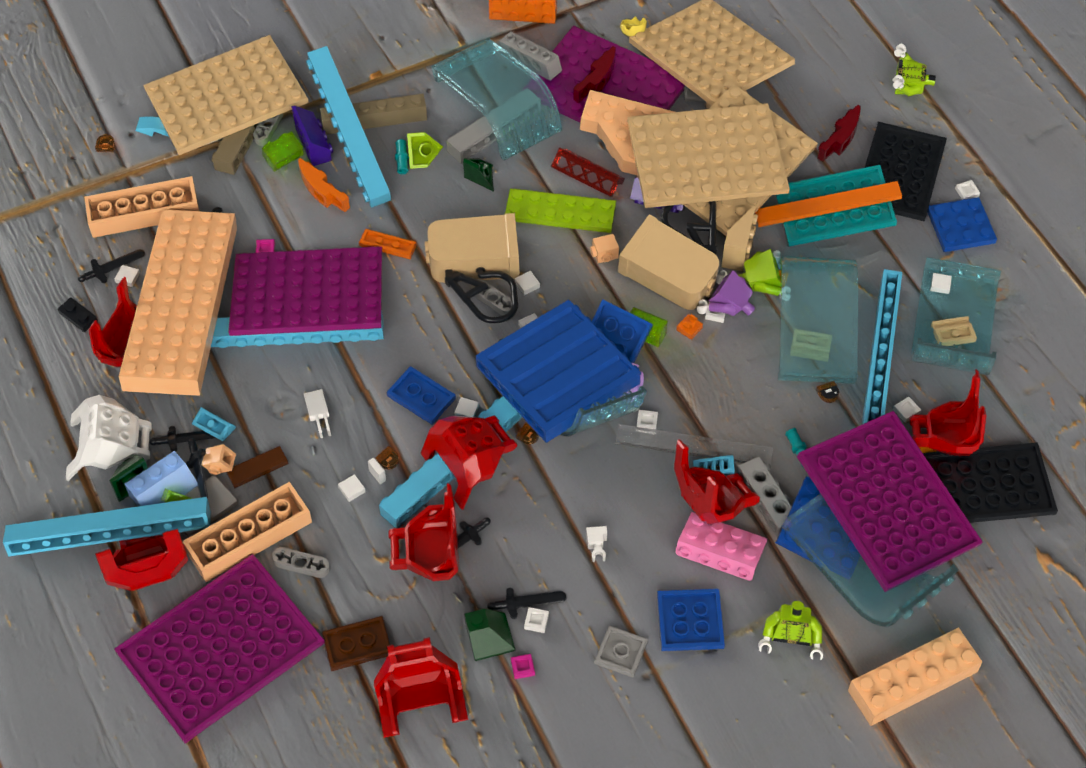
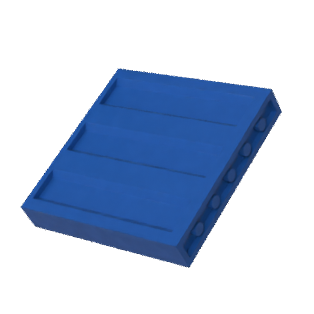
M570 300L565 301L476 355L477 368L546 443L640 384L641 372L639 368L633 365L627 356L616 348L614 342L609 341L604 336L603 331L599 328L597 329L591 319L585 316L580 308Z

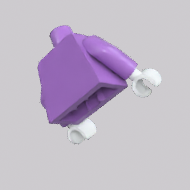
M725 270L720 271L716 283L719 285L709 299L710 303L708 304L706 300L701 299L699 306H697L699 314H705L707 309H709L711 312H721L731 316H735L741 310L749 316L755 309V306L748 301L753 294L752 290L748 287L745 279L738 276L733 270L728 275Z

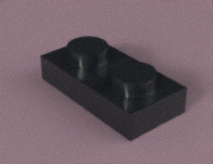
M69 298L57 309L59 314L83 332L87 331L95 320L98 321L93 313L73 298Z

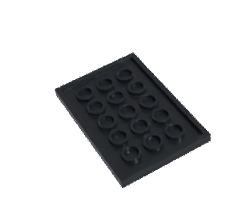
M878 122L865 168L880 165L885 183L898 181L902 199L891 201L896 215L925 222L947 138Z
M1038 442L982 447L970 456H953L942 452L923 453L970 523L1056 515L1058 512Z

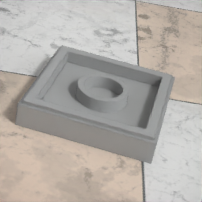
M609 625L594 664L634 678L648 639Z

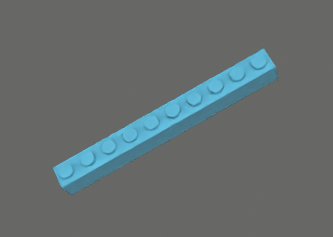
M325 46L308 52V60H306L308 69L313 70L314 74H312L314 83L315 85L319 84L320 89L318 91L321 99L325 98L326 103L324 105L328 114L331 113L333 117L330 118L334 128L337 127L339 131L337 133L340 143L343 142L345 145L343 147L345 156L351 159L349 164L352 172H356L358 176L356 181L359 188L362 187L364 190L362 195L365 202H369L372 208L391 201L389 188L328 47Z
M884 269L880 282L862 424L885 415L902 272Z
M383 314L381 328L229 336L230 317L217 318L211 347L226 348L228 346L245 347L249 345L264 346L292 343L318 344L321 342L338 343L340 341L357 342L359 340L376 341L384 339Z
M504 396L496 399L488 410L482 411L478 417L487 418L495 415L505 432L522 418ZM438 453L432 459H428L422 468L413 472L405 483L398 485L389 497L383 498L380 502V515L395 528H399L441 491L447 483H450L455 478Z
M207 497L12 524L5 526L3 544L9 557L163 535L164 532L178 529L179 532L199 530L210 526L211 510Z

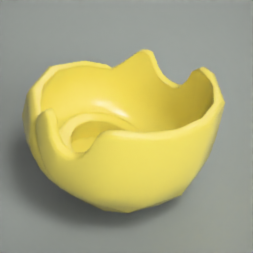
M635 16L631 20H622L620 29L625 36H635L636 33L645 31L647 21L645 18L639 21Z

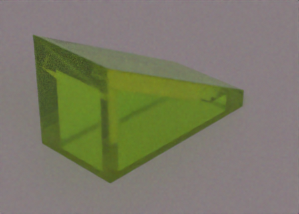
M166 488L161 498L164 502L192 499Z

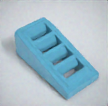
M733 455L693 460V467L703 466V468L708 469V466H711V470L720 471L726 476L735 472Z

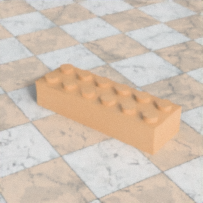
M192 176L84 197L88 225L93 238L156 226L159 224L162 209L200 211Z
M288 482L183 541V544L205 582H208L231 569L251 554L256 555L312 523L309 509L292 484Z
M958 627L851 680L848 692L869 725L872 726L977 673L982 660Z

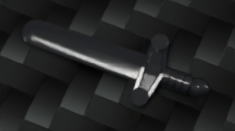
M139 249L102 265H99L96 259H92L91 265L93 270L80 275L78 281L84 282L96 277L102 283H106V273L142 258L145 252Z
M170 426L167 436L151 438L149 443L151 445L168 444L171 452H176L177 443L188 442L190 438L198 441L216 437L205 431L176 434L175 426Z
M190 438L188 444L191 455L186 465L190 469L194 466L200 497H207L208 499L200 462L202 457L205 456L206 450H198L196 440Z
M484 518L483 521L481 520L474 526L467 524L465 521L460 522V527L464 532L457 536L458 548L470 540L475 542L476 545H480L482 541L478 532L490 524V518Z
M508 588L506 590V600L490 602L487 608L489 610L507 608L510 617L516 619L518 608L563 602L566 600V594L563 591L514 597L513 588Z

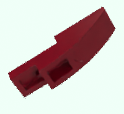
M612 46L598 60L593 61L590 67L591 73L573 88L574 101L580 103L589 95L590 90L601 92L606 86L614 70L616 47Z
M860 105L849 109L842 119L839 118L834 126L835 132L831 134L826 142L823 141L818 147L819 160L825 161L832 153L840 156L849 146L857 130L861 110Z

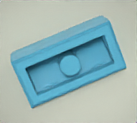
M202 407L192 422V425L221 441H224L236 428L235 425Z

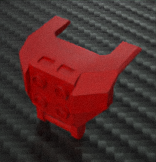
M126 277L122 278L116 287L118 295L117 307L102 331L97 320L88 329L92 351L101 363L114 367H121L137 308V305L129 299Z
M975 369V375L972 377L970 391L965 401H949L932 409L927 415H912L909 418L913 431L912 439L918 447H929L930 449L953 456H970L979 449V446L984 441L986 409L984 406L979 408L980 373L977 369ZM920 428H926V434H921Z
M495 415L487 418L450 416L438 420L429 430L421 450V455L427 461L432 459L437 451L457 479L458 487L454 500L463 510L472 488L479 482L491 479L502 454L513 451L517 447V443L514 439H510Z
M680 439L677 440L674 470L681 490V496L702 521H706L709 525L731 520L744 508L759 503L760 497L748 488L740 474L735 473L726 476L716 470L700 467L689 468V448Z
M447 483V492L444 493V504L429 505L410 520L405 528H394L388 531L389 538L391 539V561L389 562L391 570L408 569L431 581L450 580L458 572L459 554L455 503L452 487L449 483ZM399 539H405L406 558L400 559Z
M178 529L166 531L163 533V536L157 535L119 541L121 549L116 550L114 554H112L111 549L95 553L107 585L129 591H135L171 580L188 561L186 549Z
M430 637L423 638L424 641L395 647L394 645L387 646L389 655L374 679V688L377 695L384 738L400 734L397 715L404 711L446 703L450 707L452 723L468 720L458 664L431 645Z

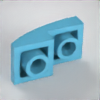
M139 117L135 131L149 136H153L154 132L168 136L159 117Z

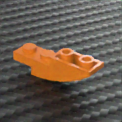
M301 158L298 159L302 180L313 197L326 208L333 204L346 212L350 208L347 194L340 192L331 183H328L327 175L324 171L313 167L308 161L306 162Z

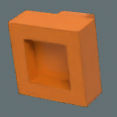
M688 314L677 325V331L691 340L703 328V323L698 321V318L692 314Z

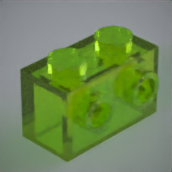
M291 131L288 134H282L273 142L266 143L262 148V155L275 172L303 156L304 149Z
M633 307L630 312L631 314L653 324L645 342L659 347L667 334L668 321Z

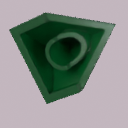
M464 158V178L494 192L493 164L480 158Z

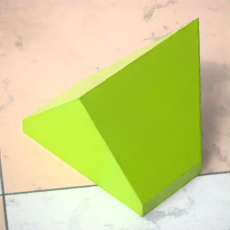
M425 132L407 133L410 169L428 168L443 146Z

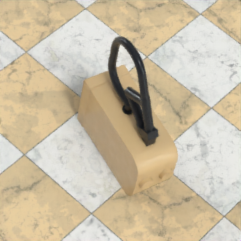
M709 201V224L687 223L686 230L692 240L669 224L668 213L674 205L665 206L661 215L662 222L649 214L620 253L618 273L631 278L684 309H696L701 299L710 298L715 288L713 287L717 280L719 259L716 256V202ZM696 231H709L708 245L703 244Z
M515 213L445 219L431 223L428 227V241H425L426 263H430L431 275L434 280L443 282L448 287L451 286L461 300L481 321L486 323H502L511 319L518 309L517 286L514 279L520 276ZM477 279H504L508 282L511 290L512 307L507 314L499 317H489L480 312L470 298L488 289V285L486 282ZM457 282H465L475 287L465 293Z

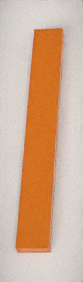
M898 181L759 208L755 214H758V227L899 200L902 199V193Z

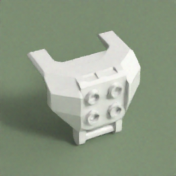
M102 395L87 398L71 414L70 425L74 427L80 422L81 425L79 448L75 459L67 466L66 481H69L84 466H94L106 470L134 455L143 457L145 460L150 459L149 433L152 430V423L139 419V417L115 399ZM139 430L142 431L141 448L137 447Z

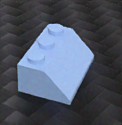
M175 451L125 483L129 496L137 506L177 501L198 486L186 463Z

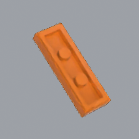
M369 229L364 230L359 241V246L361 247L382 246V252L406 259H411L417 246L415 241Z

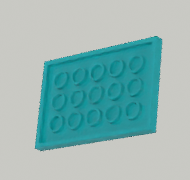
M876 165L788 183L789 193L778 194L776 199L778 205L885 184V179L881 166ZM891 201L783 222L789 247L897 225Z

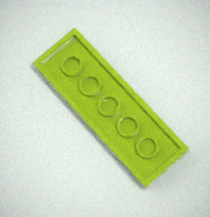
M510 188L505 214L515 213V221L521 223L611 233L616 201Z

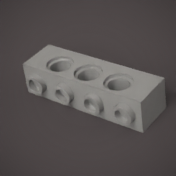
M512 31L499 41L504 57L550 81L562 71L557 54Z
M757 457L739 465L737 473L743 478V482L748 488L760 497V501L756 506L776 537H778L792 506L787 494L781 491L778 480L770 474L768 465L762 462L760 457Z

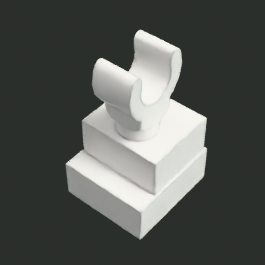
M607 526L586 527L588 549H594L592 561L595 562V556L598 554L605 561L606 553L602 548L603 541H607Z

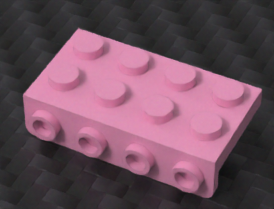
M691 512L678 539L675 553L683 558L751 581L768 538L722 522L708 525L696 513Z

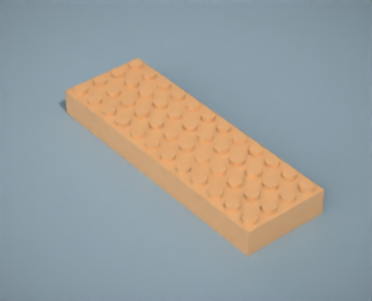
M162 209L119 373L122 391L200 396L237 232L235 213Z

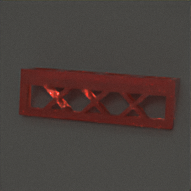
M559 147L551 165L552 168L610 197H613L618 184L622 185L625 180L624 177L566 148ZM561 156L566 158L568 166L563 168L557 166ZM580 165L583 173L575 175L572 167ZM592 172L596 173L598 181L593 183L589 182L587 174ZM610 180L613 182L610 191L604 189L603 181Z

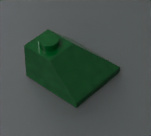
M134 455L126 459L118 466L110 478V484L119 502L129 496L125 483L148 469L143 457Z
M481 609L464 614L465 626L475 661L516 651L504 612Z

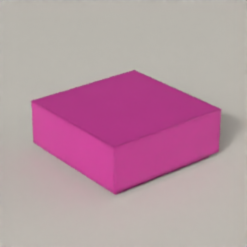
M275 239L256 240V253L275 252Z
M531 654L510 657L514 679L535 676Z

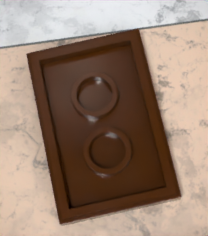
M383 616L322 631L331 671L381 659L389 655L387 646L390 645Z

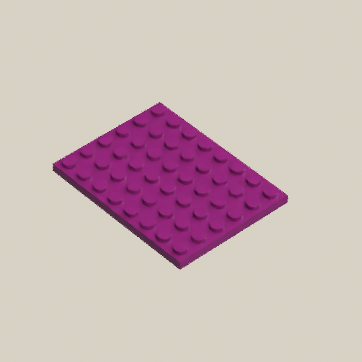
M573 25L552 51L559 56L562 71L551 81L534 73L520 92L527 88L540 99L541 105L577 122H581V116L588 96L580 103H577L573 100V88L591 73L590 67L593 61L598 60L612 46L616 47L615 66L608 83L601 93L670 110L684 91L685 85L653 60Z
M382 246L236 254L228 330L229 336L381 328Z
M894 411L801 451L797 455L798 460L884 592L930 571L983 543Z
M251 554L114 648V650L185 744L325 643L324 639L263 565Z

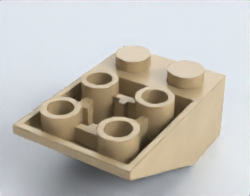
M756 206L748 210L727 231L722 268L743 271L744 262L750 258L753 244L751 239H753L756 231L755 225L758 214H755Z

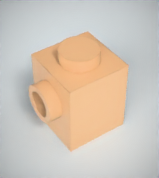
M614 234L592 239L590 252L592 257L596 258L597 263L619 259V246Z
M224 444L206 448V454L201 465L214 475L232 471L236 453Z

